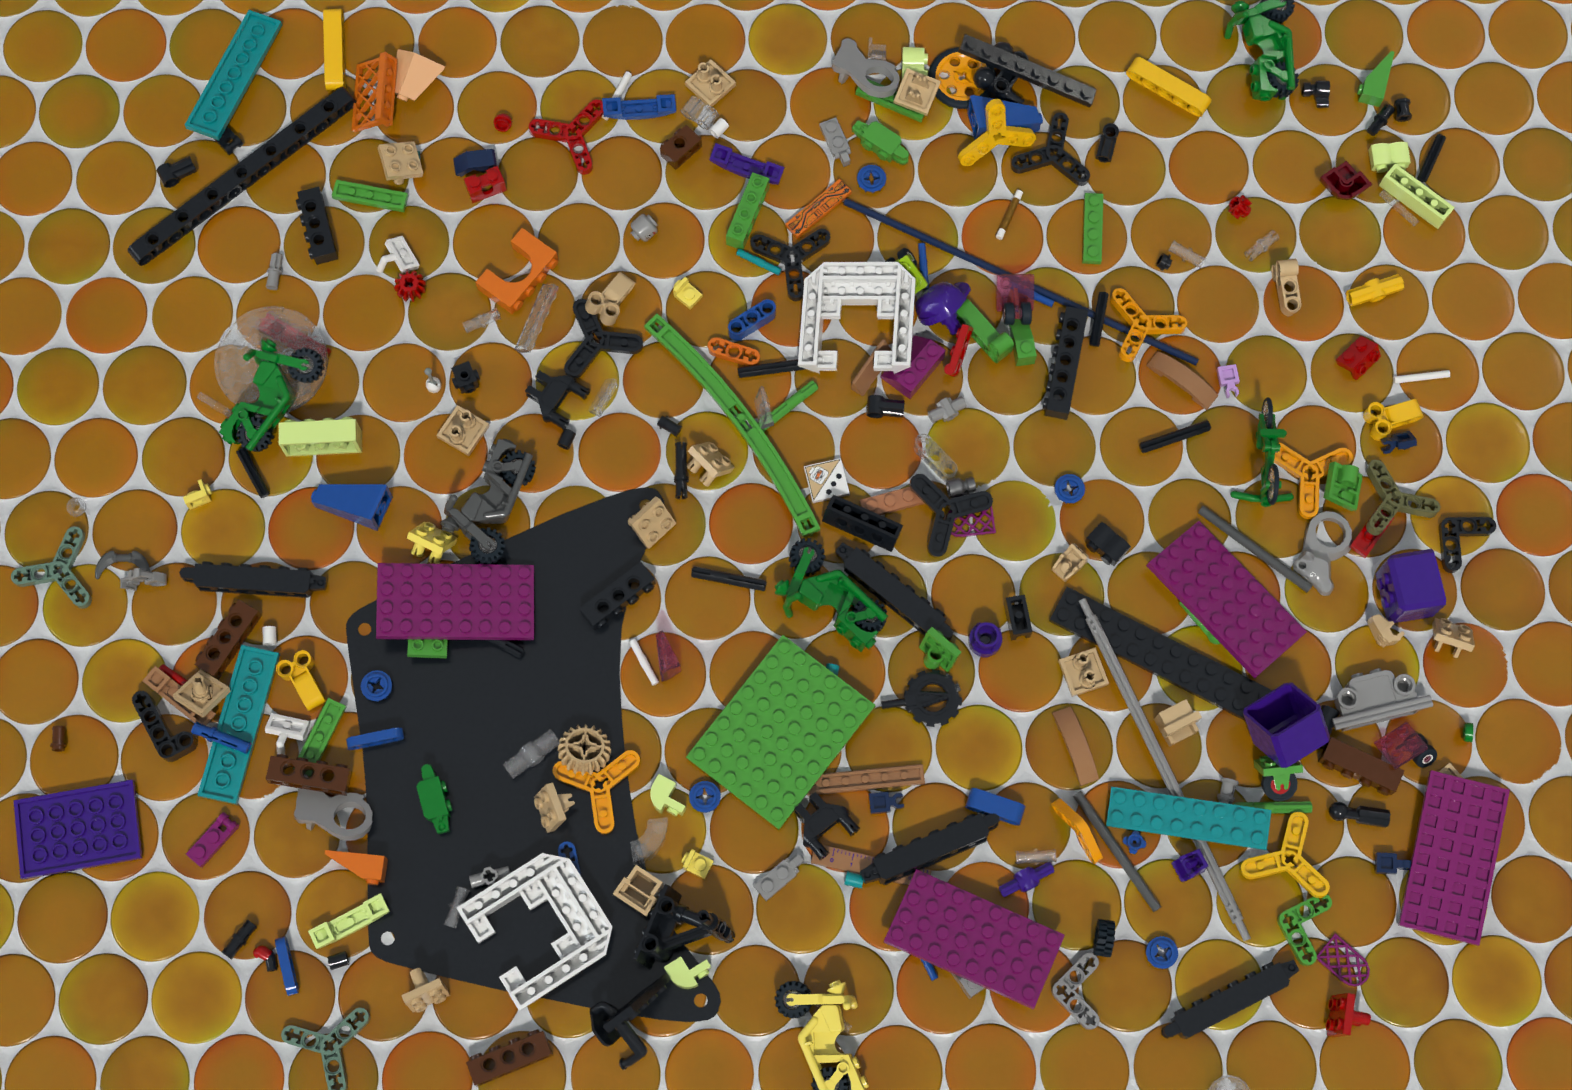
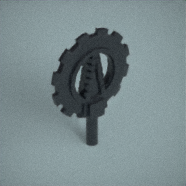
M932 669V672L925 673L924 670L917 673L918 677L916 679H910L907 684L910 687L908 691H904L902 699L881 701V708L887 709L904 706L908 713L911 712L915 716L913 719L916 722L920 723L922 721L927 723L926 726L935 727L934 724L939 723L943 726L949 723L948 719L951 717L955 718L959 713L957 708L958 705H962V697H959L961 689L958 683L954 684L952 681L953 677L949 674L943 675L939 673L940 670ZM928 685H937L945 692L921 690ZM947 700L945 707L937 712L924 709Z

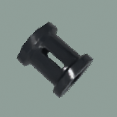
M1401 98L1394 101L1397 111L1396 121L1405 122L1411 120L1410 99Z

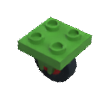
M1261 756L1259 759L1254 760V768L1262 775V790L1268 798L1274 801H1285L1294 795L1298 784L1295 773H1303V765L1299 761L1288 768H1281L1268 756Z

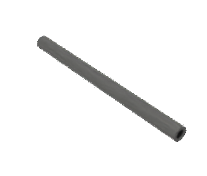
M1203 505L1198 513L1303 591L1307 593L1311 589L1312 584Z
M1081 791L1073 796L1151 910L1155 912L1162 906Z

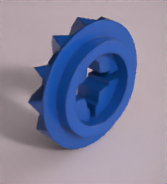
M867 165L861 168L857 175L859 188L861 187L865 192L874 193L875 191H880L886 183V174L883 169L876 165ZM870 173H872L873 179H876L873 185L868 180Z
M1063 475L1055 483V494L1065 504L1078 502L1085 493V485L1076 475ZM1067 483L1070 488H1075L1072 491V496L1068 491H1064L1067 488Z
M375 670L364 676L361 682V691L370 701L379 702L386 699L391 693L393 684L388 674ZM380 681V686L383 689L374 691V687L370 683L377 684Z
M699 782L690 790L689 800L691 806L698 812L707 813L714 811L720 803V791L711 782ZM704 789L707 795L711 796V798L707 799L706 805H704L703 799L698 798L703 795Z
M1159 936L1148 943L1145 954L1148 962L1154 967L1166 969L1177 961L1178 948L1170 938ZM1158 947H1160L1161 950L1167 948L1169 949L1165 953V958H1163L1162 956L1155 957L1159 952Z

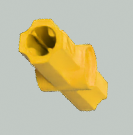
M1399 274L1381 280L1375 278L1362 286L1347 290L1345 293L1346 300L1351 307L1368 301L1371 303L1377 302L1385 298L1386 295L1402 291L1404 289V281Z

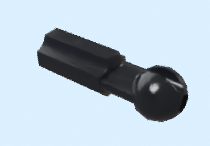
M1335 802L1329 808L1330 816L1336 821H1343L1347 818L1354 819L1359 824L1385 828L1390 823V810L1366 806L1352 808L1347 807L1343 802Z

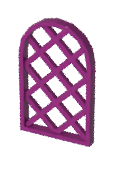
M992 506L990 507L991 516L986 513L987 509L981 512L982 514L979 518L973 514L968 515L966 519L959 517L963 523L960 527L954 523L953 526L957 530L955 533L951 532V535L955 537H968L996 533ZM984 515L989 518L986 524L980 520ZM970 517L976 519L973 525L967 522ZM991 521H992L993 529L988 526V524H989ZM978 522L984 525L980 531L975 528ZM965 523L971 527L968 532L961 529ZM985 528H988L990 530L987 532H983ZM972 529H974V530H975L976 532H978V533H970V532L972 531Z
M1336 933L1317 954V960L1348 986L1362 985L1369 977L1370 969L1366 960ZM1334 939L1335 945L1328 946ZM1337 939L1344 945H1338ZM1345 947L1346 955H1339L1338 948ZM1328 948H1335L1336 955L1329 956ZM1326 949V956H1320ZM1348 949L1351 950L1354 953V955H1349ZM1346 957L1347 965H1340L1339 958ZM1349 957H1356L1357 964L1350 965ZM1327 958V964L1321 959ZM1329 958H1336L1337 965L1330 966ZM1359 958L1363 961L1364 964L1359 963ZM1347 967L1348 975H1341L1340 968ZM1350 967H1357L1358 975H1351ZM1360 967H1366V974H1361ZM1331 968H1338V974ZM1351 977H1358L1359 983L1352 984ZM1343 978H1349V983Z

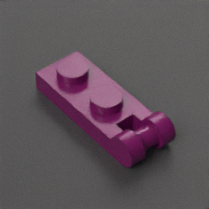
M223 812L186 855L202 868L238 829L239 824L235 821L232 822L229 819V815ZM222 825L227 827L224 833L220 830Z

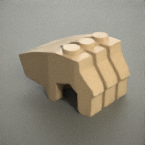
M1075 543L1071 544L1059 556V559L1052 567V571L1066 582L1083 568L1088 562L1089 556L1083 553L1084 551L1078 548Z
M1380 614L1374 615L1367 620L1374 639L1383 648L1396 644L1405 635L1403 631L1398 635H1393L1390 628L1394 625V622L1388 621Z

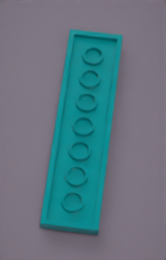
M248 10L185 123L186 129L220 140L282 27L280 20Z
M241 645L229 685L230 693L225 698L217 728L219 731L251 742L252 745L249 752L245 754L213 741L197 794L199 797L235 805L238 804L276 666L280 658L279 653Z
M1111 787L1106 826L1267 850L1272 810Z

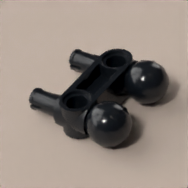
M1005 41L994 45L1029 60L1025 53L1021 51L1014 52L1013 47ZM980 67L975 71L973 75L974 84L981 90H987L990 98L1019 104L1024 102V99L1011 91V87L1018 77L1004 71H1000L996 77L995 72L988 67Z

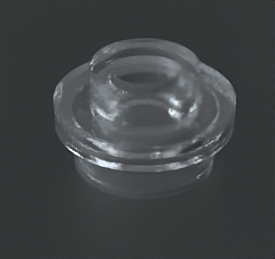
M72 498L67 503V512L75 517L80 516L86 510V503L81 498ZM76 505H80L78 510H74Z

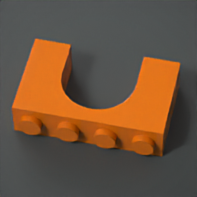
M521 228L511 240L512 249L528 259L532 264L529 275L519 282H507L486 269L475 282L480 292L511 314L522 307L523 301L527 296L530 297L534 293L538 283H542L549 270H553L558 264L557 252L524 228Z

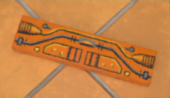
M838 179L785 223V227L798 239L850 196L852 191Z

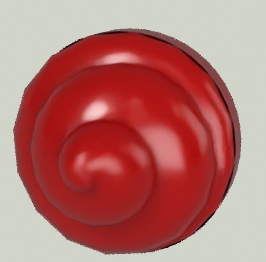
M505 113L497 115L494 118L495 128L500 132H506L511 128V118Z

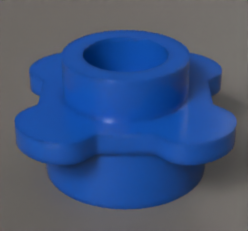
M1133 831L1129 837L1123 838V844L1127 845L1131 854H1136L1137 850L1146 847V841L1143 840L1139 831Z

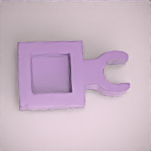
M1236 364L1217 367L1216 371L1220 387L1226 386V398L1230 397L1229 391H1233L1235 397H1237L1239 390L1235 385L1239 384L1240 380Z

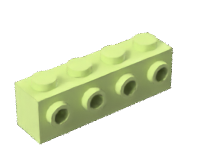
M1397 164L1393 165L1379 184L1381 188L1437 229L1440 228L1455 208Z

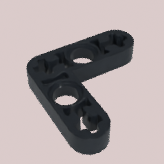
M1490 517L1445 518L1439 525L1443 569L1448 573H1455L1462 566L1459 536H1489L1496 530V522ZM1447 523L1453 527L1450 530V536H1447L1449 534L1448 528L1444 527ZM1463 523H1470L1472 531L1464 530ZM1485 523H1487V526L1491 527L1488 531L1486 530V527H1480L1477 530V526H1483ZM1446 541H1452L1455 544V549L1449 550L1445 545ZM1452 554H1454L1452 556V562L1456 563V565L1453 568L1451 564H1448V562L1451 560Z

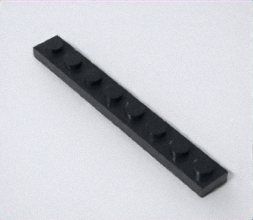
M964 34L958 53L1087 107L1093 104L1097 89L967 34Z

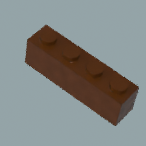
M1333 737L1329 739L1318 762L1323 764L1324 768L1329 770L1335 769L1341 772L1342 776L1349 779H1357L1361 785L1366 787L1372 786L1378 789L1377 792L1386 796L1392 795L1397 791L1404 774V770Z

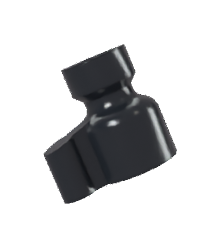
M1316 81L1314 84L1303 82L1302 97L1314 95L1317 108H1329L1330 81Z

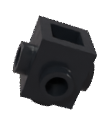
M469 361L451 368L455 377L452 378L455 389L459 388L462 394L471 393L479 387L477 381L480 380L476 369L472 370Z

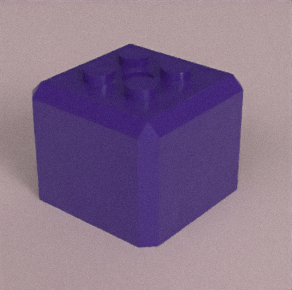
M1432 549L1391 555L1375 573L1377 587L1381 595V604L1388 621L1398 623L1433 617L1446 605V596L1435 553Z
M1284 683L1244 708L1243 715L1253 744L1281 768H1288L1329 742L1330 735L1320 705L1293 683Z

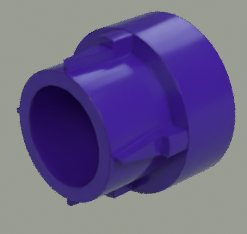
M989 622L977 623L971 630L968 639L971 651L980 657H990L996 654L1002 644L1000 628ZM980 637H989L990 643H982Z

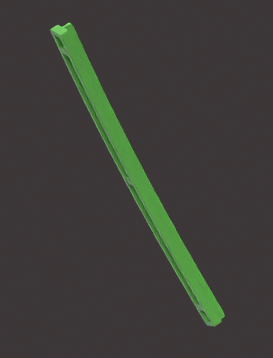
M656 314L644 325V329L691 373L734 424L769 475L792 515L802 537H811L813 533L820 531V526L796 481L750 412L708 362L660 315ZM657 322L662 327V329L656 326L655 323ZM734 406L738 408L741 412L740 414L735 410ZM746 420L751 425L752 429H750L748 425L745 423ZM808 519H809V521H810V523H811V525H812L813 528H810V526H809V524H808V522H807Z

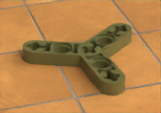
M1372 460L1366 467V473L1383 501L1366 524V529L1370 534L1380 535L1397 512L1432 518L1440 511V504L1435 499L1400 492L1386 466L1380 460ZM1381 482H1386L1389 488L1382 487ZM1408 501L1414 502L1416 508L1409 506ZM1381 510H1386L1389 513V517L1383 516ZM1379 520L1381 523L1376 528L1374 524Z

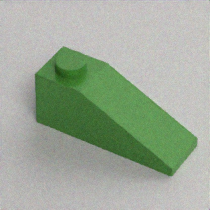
M1391 51L1366 77L1363 84H1359L1357 90L1359 95L1358 102L1380 107L1384 99L1394 51Z
M1015 312L1014 325H1009L1010 336L1014 342L1016 366L1035 364L1037 354L1030 325H1022L1020 312Z

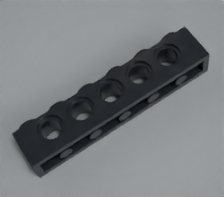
M1066 306L1065 312L1060 314L1059 323H1062V327L1057 330L1056 340H1059L1058 346H1054L1052 357H1055V363H1051L1049 371L1052 379L1051 381L1048 380L1046 391L1049 392L1048 398H1044L1042 409H1046L1045 416L1063 420L1068 418L1088 310ZM1067 326H1073L1076 330L1070 331ZM1064 343H1070L1072 347L1067 348L1064 346ZM1066 360L1069 364L1063 365L1060 361ZM1063 377L1066 382H1059L1057 378ZM1059 394L1063 399L1057 400L1054 398V395Z

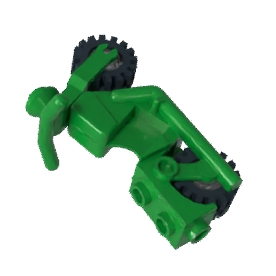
M1261 0L1259 4L1250 9L1249 4L1244 1H1237L1231 6V10L1235 14L1227 23L1224 38H1231L1235 25L1244 24L1242 29L1247 45L1252 46L1256 44L1263 51V54L1250 66L1252 99L1270 101L1273 97L1277 98L1279 96V100H1284L1299 85V79H1297L1299 75L1298 73L1295 74L1296 69L1294 68L1292 31L1290 28L1281 25L1293 13L1295 8L1294 0Z
M269 338L266 341L264 339L261 340L262 351L254 349L247 351L243 355V359L249 361L254 357L256 364L259 365L253 378V383L257 385L260 397L255 403L240 402V404L237 403L233 407L232 415L229 419L226 418L220 426L221 430L219 433L223 435L222 439L230 445L232 443H241V446L249 451L260 452L263 449H267L268 445L272 444L271 440L274 439L272 432H274L276 426L296 400V395L279 364L287 366L290 369L289 373L297 381L312 383L314 380L317 381L319 376H322V370L325 369L323 366L325 364L324 360H322V356L318 352L309 348L297 349L295 353L293 352L291 354L292 357L274 353L278 351L275 348L277 344ZM254 412L267 415V418H257L255 417Z
M805 538L801 539L800 542L798 540L792 546L789 553L790 557L788 560L791 562L790 566L791 568L795 567V573L790 585L789 580H781L774 587L776 595L787 596L783 604L786 617L791 618L793 616L791 605L797 600L814 611L818 610L820 606H832L837 610V618L833 625L836 631L848 639L851 646L860 652L865 648L869 650L876 643L875 638L878 632L882 630L888 618L887 610L883 609V603L879 605V600L877 599L873 602V598H869L841 570H833L802 581L805 573L806 576H809L810 573L813 575L816 571L820 570L825 559V551L821 549V544H816V540L811 542V538H808L807 541H805ZM852 605L854 607L853 611L848 612L850 606Z

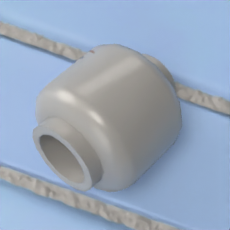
M641 214L631 223L633 231L630 233L637 241L641 239L646 242L657 233L658 224L649 214L647 216Z

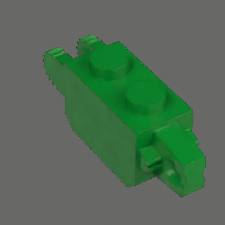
M425 764L421 768L423 780L419 781L416 786L423 814L428 821L433 822L438 835L450 831V811L453 810L450 799L446 800L445 792H448L445 780L441 781L440 777L436 776L430 764Z

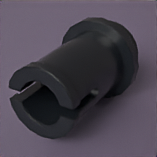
M661 416L657 423L659 429H665L677 437L682 430V426L668 419V416Z

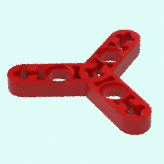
M592 100L570 124L533 119L529 123V132L536 138L566 142L577 171L583 175L589 174L593 169V165L583 136L601 119L603 115L602 101ZM593 107H595V108L600 107V111H598V110H595V111H594ZM588 118L590 122L587 125H582L580 120ZM539 125L540 128H538V131H535L534 128ZM554 127L560 129V132L556 135L550 133V130ZM576 131V136H574V135H571V136H570V134H569L570 132H571V133H574V132ZM576 146L583 147L581 153H575L573 150ZM582 158H584V162L587 165V168H584L582 166Z

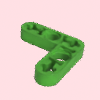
M1329 895L1320 899L1312 897L1282 912L1277 918L1278 925L1296 959L1303 966L1312 965L1317 959V954L1301 923L1329 910L1332 906V900ZM1320 899L1326 900L1325 908L1319 906L1314 910L1312 905L1318 903ZM1301 906L1309 908L1310 914L1308 917H1303L1300 914L1299 909ZM1284 915L1286 917H1291L1292 920L1290 921L1291 927H1294L1296 925L1297 929H1294L1288 933L1287 930L1290 929V926L1288 923H1283L1282 920L1285 919ZM1293 933H1299L1302 936L1300 944L1292 941ZM1306 944L1307 947L1303 949L1306 954H1311L1310 962L1307 959L1303 960L1304 952L1302 949L1298 951L1297 948Z

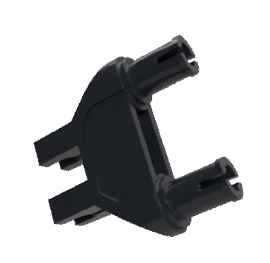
M539 370L535 378L545 388L541 392L529 385L525 390L526 396L539 404L544 422H552L564 430L566 429L565 425L568 426L570 419L560 415L556 410L568 393L573 392L585 400L587 398L586 395H589L591 389L578 383L576 377L572 375L550 377Z
M815 792L809 797V801L817 811L810 815L800 803L794 808V813L804 824L803 845L807 848L810 847L818 859L822 860L824 859L823 856L826 857L830 852L819 841L820 836L837 823L841 824L850 836H853L854 832L857 833L860 827L849 816L850 811L846 807L827 804Z

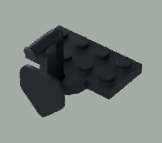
M666 973L639 992L619 1010L615 1006L602 1001L590 1008L592 1031L604 1046L609 1047L622 1037L634 1052L629 1057L619 1060L622 1070L635 1064L647 1054V1047L627 1021H631L638 1016L649 1003L655 1000L667 988L665 984L671 979Z

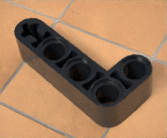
M138 691L133 695L132 703L158 754L164 760L174 762L197 748V739L187 731L172 736L154 699L147 692ZM143 698H145L144 702L148 708H145L142 705ZM155 714L154 721L148 722L149 716ZM164 731V736L157 739L158 732ZM186 738H191L190 744L183 746V741ZM173 747V752L165 756V751Z

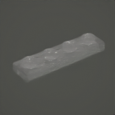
M542 285L514 348L519 353H529L534 348L535 341L542 330L545 318L549 314L552 302L557 296L556 293L559 289L557 285Z

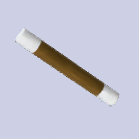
M1016 190L996 234V238L999 240L1003 239L1023 195L1021 190Z

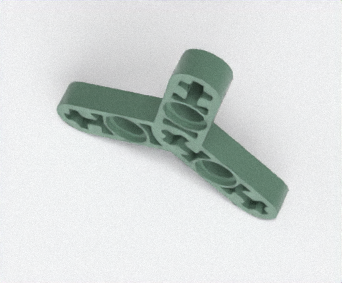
M70 527L66 531L52 562L17 568L11 573V580L19 587L56 581L78 608L89 607L92 597L71 571L84 543L85 533L79 527ZM76 533L80 535L79 538L73 539L71 537L72 534ZM66 549H72V555L69 558L63 557V552ZM60 567L66 577L63 578L57 573L56 569ZM38 570H45L44 577L40 579L35 577ZM21 573H22L24 576H27V577H23V578H22V581H19V580L17 579L18 577H20V574H21ZM74 580L76 582L75 587L70 590L66 589V583ZM79 592L84 597L85 602L82 603L75 593Z
M356 1008L328 1035L289 1025L282 1030L281 1037L287 1044L321 1053L328 1090H335L333 1086L336 1085L335 1079H330V1076H337L339 1074L342 1077H337L338 1082L343 1084L340 1090H347L348 1083L341 1049L369 1023L370 1014L364 1008ZM357 1013H365V1015L363 1016L365 1020L363 1022L358 1021L354 1024L358 1026L357 1029H355L353 1025L348 1023L350 1019L352 1022L357 1020ZM343 1026H348L351 1029L350 1035L345 1038L341 1037L340 1029ZM294 1029V1033L301 1036L303 1031L300 1044H298L299 1039L291 1038L289 1041V1037L286 1036L287 1032H291ZM336 1034L337 1038L342 1040V1043L340 1044L336 1041L333 1044L334 1050L326 1051V1042L332 1043L336 1039L333 1035ZM308 1035L316 1037V1042L313 1046H307L305 1043ZM333 1060L339 1063V1069L336 1072H331L328 1068L329 1063Z

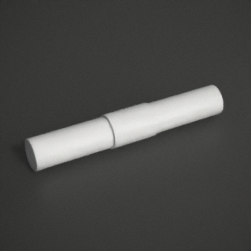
M637 640L629 641L652 686L658 684L659 681Z

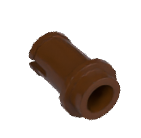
M53 726L50 747L55 752L64 751L66 743H64L65 727Z

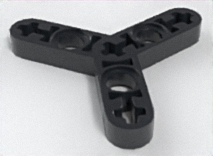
M1059 112L1053 116L1046 147L1013 157L1011 162L1013 172L1020 174L1052 165L1076 185L1084 186L1088 183L1090 178L1088 169L1063 150L1069 118L1065 113ZM1062 119L1061 128L1057 129L1058 120ZM1058 134L1062 140L1056 142L1052 139V136ZM1057 152L1056 156H1050L1051 153ZM1037 155L1041 158V162L1035 163L1031 158ZM1019 161V163L1022 164V167L1016 165V162ZM1070 162L1073 167L1065 169L1062 164ZM1082 174L1085 175L1084 178H1081V179L1078 178L1079 175H1080V176H1081Z
M818 229L792 247L757 234L751 238L750 246L755 253L784 264L788 297L792 301H800L803 298L804 290L801 263L830 243V233L826 229ZM819 235L825 236V241L819 240ZM762 241V245L756 247V243ZM809 244L812 246V250L805 252L802 246ZM773 247H778L781 251L779 254L774 255L770 250ZM790 255H794L795 257V266H791ZM797 271L799 277L792 279L789 277V273ZM793 284H797L798 295H795L793 292Z

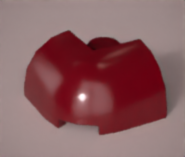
M1347 161L1337 168H1332L1322 175L1319 180L1331 195L1346 201L1357 197L1372 186V183L1361 171L1357 173Z

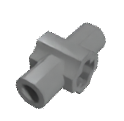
M962 396L954 400L946 397L936 404L935 409L928 411V416L932 423L941 419L944 422L950 421L958 416V411L966 408L967 405Z
M509 866L498 869L486 867L482 873L469 876L471 887L475 888L483 885L490 887L510 874ZM489 873H492L493 876H495L492 877L493 881H489L488 879H486Z

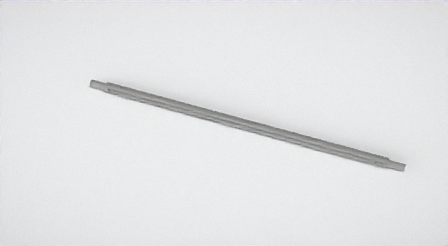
M1086 598L1081 599L1079 603L1086 616L1085 620L1170 795L1184 797L1096 614H1093ZM1192 839L1196 849H1200L1208 864L1207 871L1232 923H1235L1243 941L1251 939L1242 921L1244 918L1207 842Z

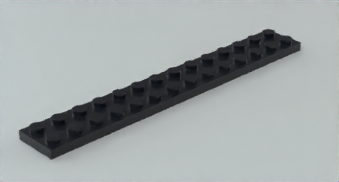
M1066 587L1049 621L1097 645L1079 603L1081 599L1086 598L1093 614H1096L1116 656L1246 721L1243 715L1244 708L1273 691L1069 587Z

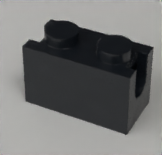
M1025 595L1005 598L1004 608L1011 641L1024 635L1025 638H1030L1033 631Z

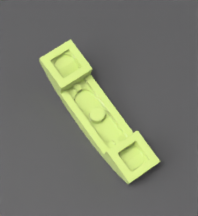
M380 893L363 902L357 908L330 922H324L308 932L316 949H319L366 927L390 911Z

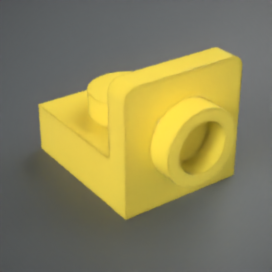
M686 277L678 280L673 286L674 297L690 310L703 297L702 293L694 288Z
M202 479L198 480L201 490L191 491L187 496L183 497L185 504L190 510L211 502L209 495L212 494L209 484H205Z
M691 849L690 853H685L681 863L684 864V870L705 880L714 861Z

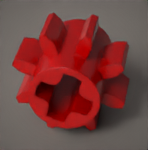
M1244 195L1241 197L1236 196L1231 199L1228 212L1236 219H1239V217L1244 218L1250 214L1252 202Z

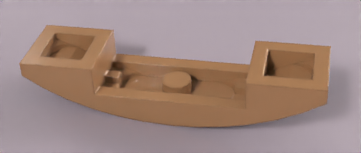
M1158 351L1147 364V367L1160 377L1164 375L1193 397L1192 400L1205 410H1208L1218 397V394L1202 378L1166 354Z
M156 666L142 680L194 723L197 721L207 726L216 715L211 710L202 718L174 700L173 694L181 686Z
M1068 707L1053 712L1052 715L1066 744L1080 786L1099 780L1088 743L1072 708Z

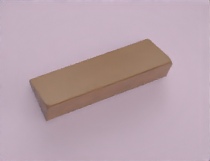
M884 339L880 341L852 381L851 390L861 396L867 392L881 372L874 371L875 351H892Z

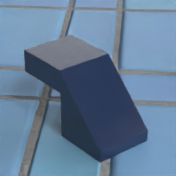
M494 149L466 151L453 159L455 174L460 177L472 170L486 173V170L497 166Z

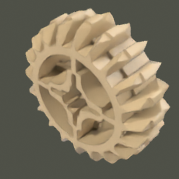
M587 724L584 725V728L577 725L576 730L570 727L569 733L564 732L563 738L559 740L558 757L562 759V766L567 765L566 769L568 771L574 769V774L580 771L582 776L585 772L592 775L593 770L599 772L600 767L604 768L606 762L609 761V755L611 754L610 740H607L606 734L602 735L601 729L595 731L594 725L591 729L588 728ZM584 745H585V755L583 754V747H584Z

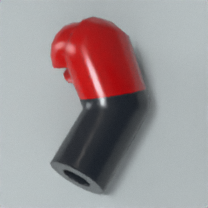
M262 945L253 950L255 958H261L266 961L267 972L277 970L276 957L272 950Z

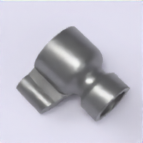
M969 477L965 480L960 478L947 479L946 489L949 499L962 497L966 491L968 493L976 492L974 478Z

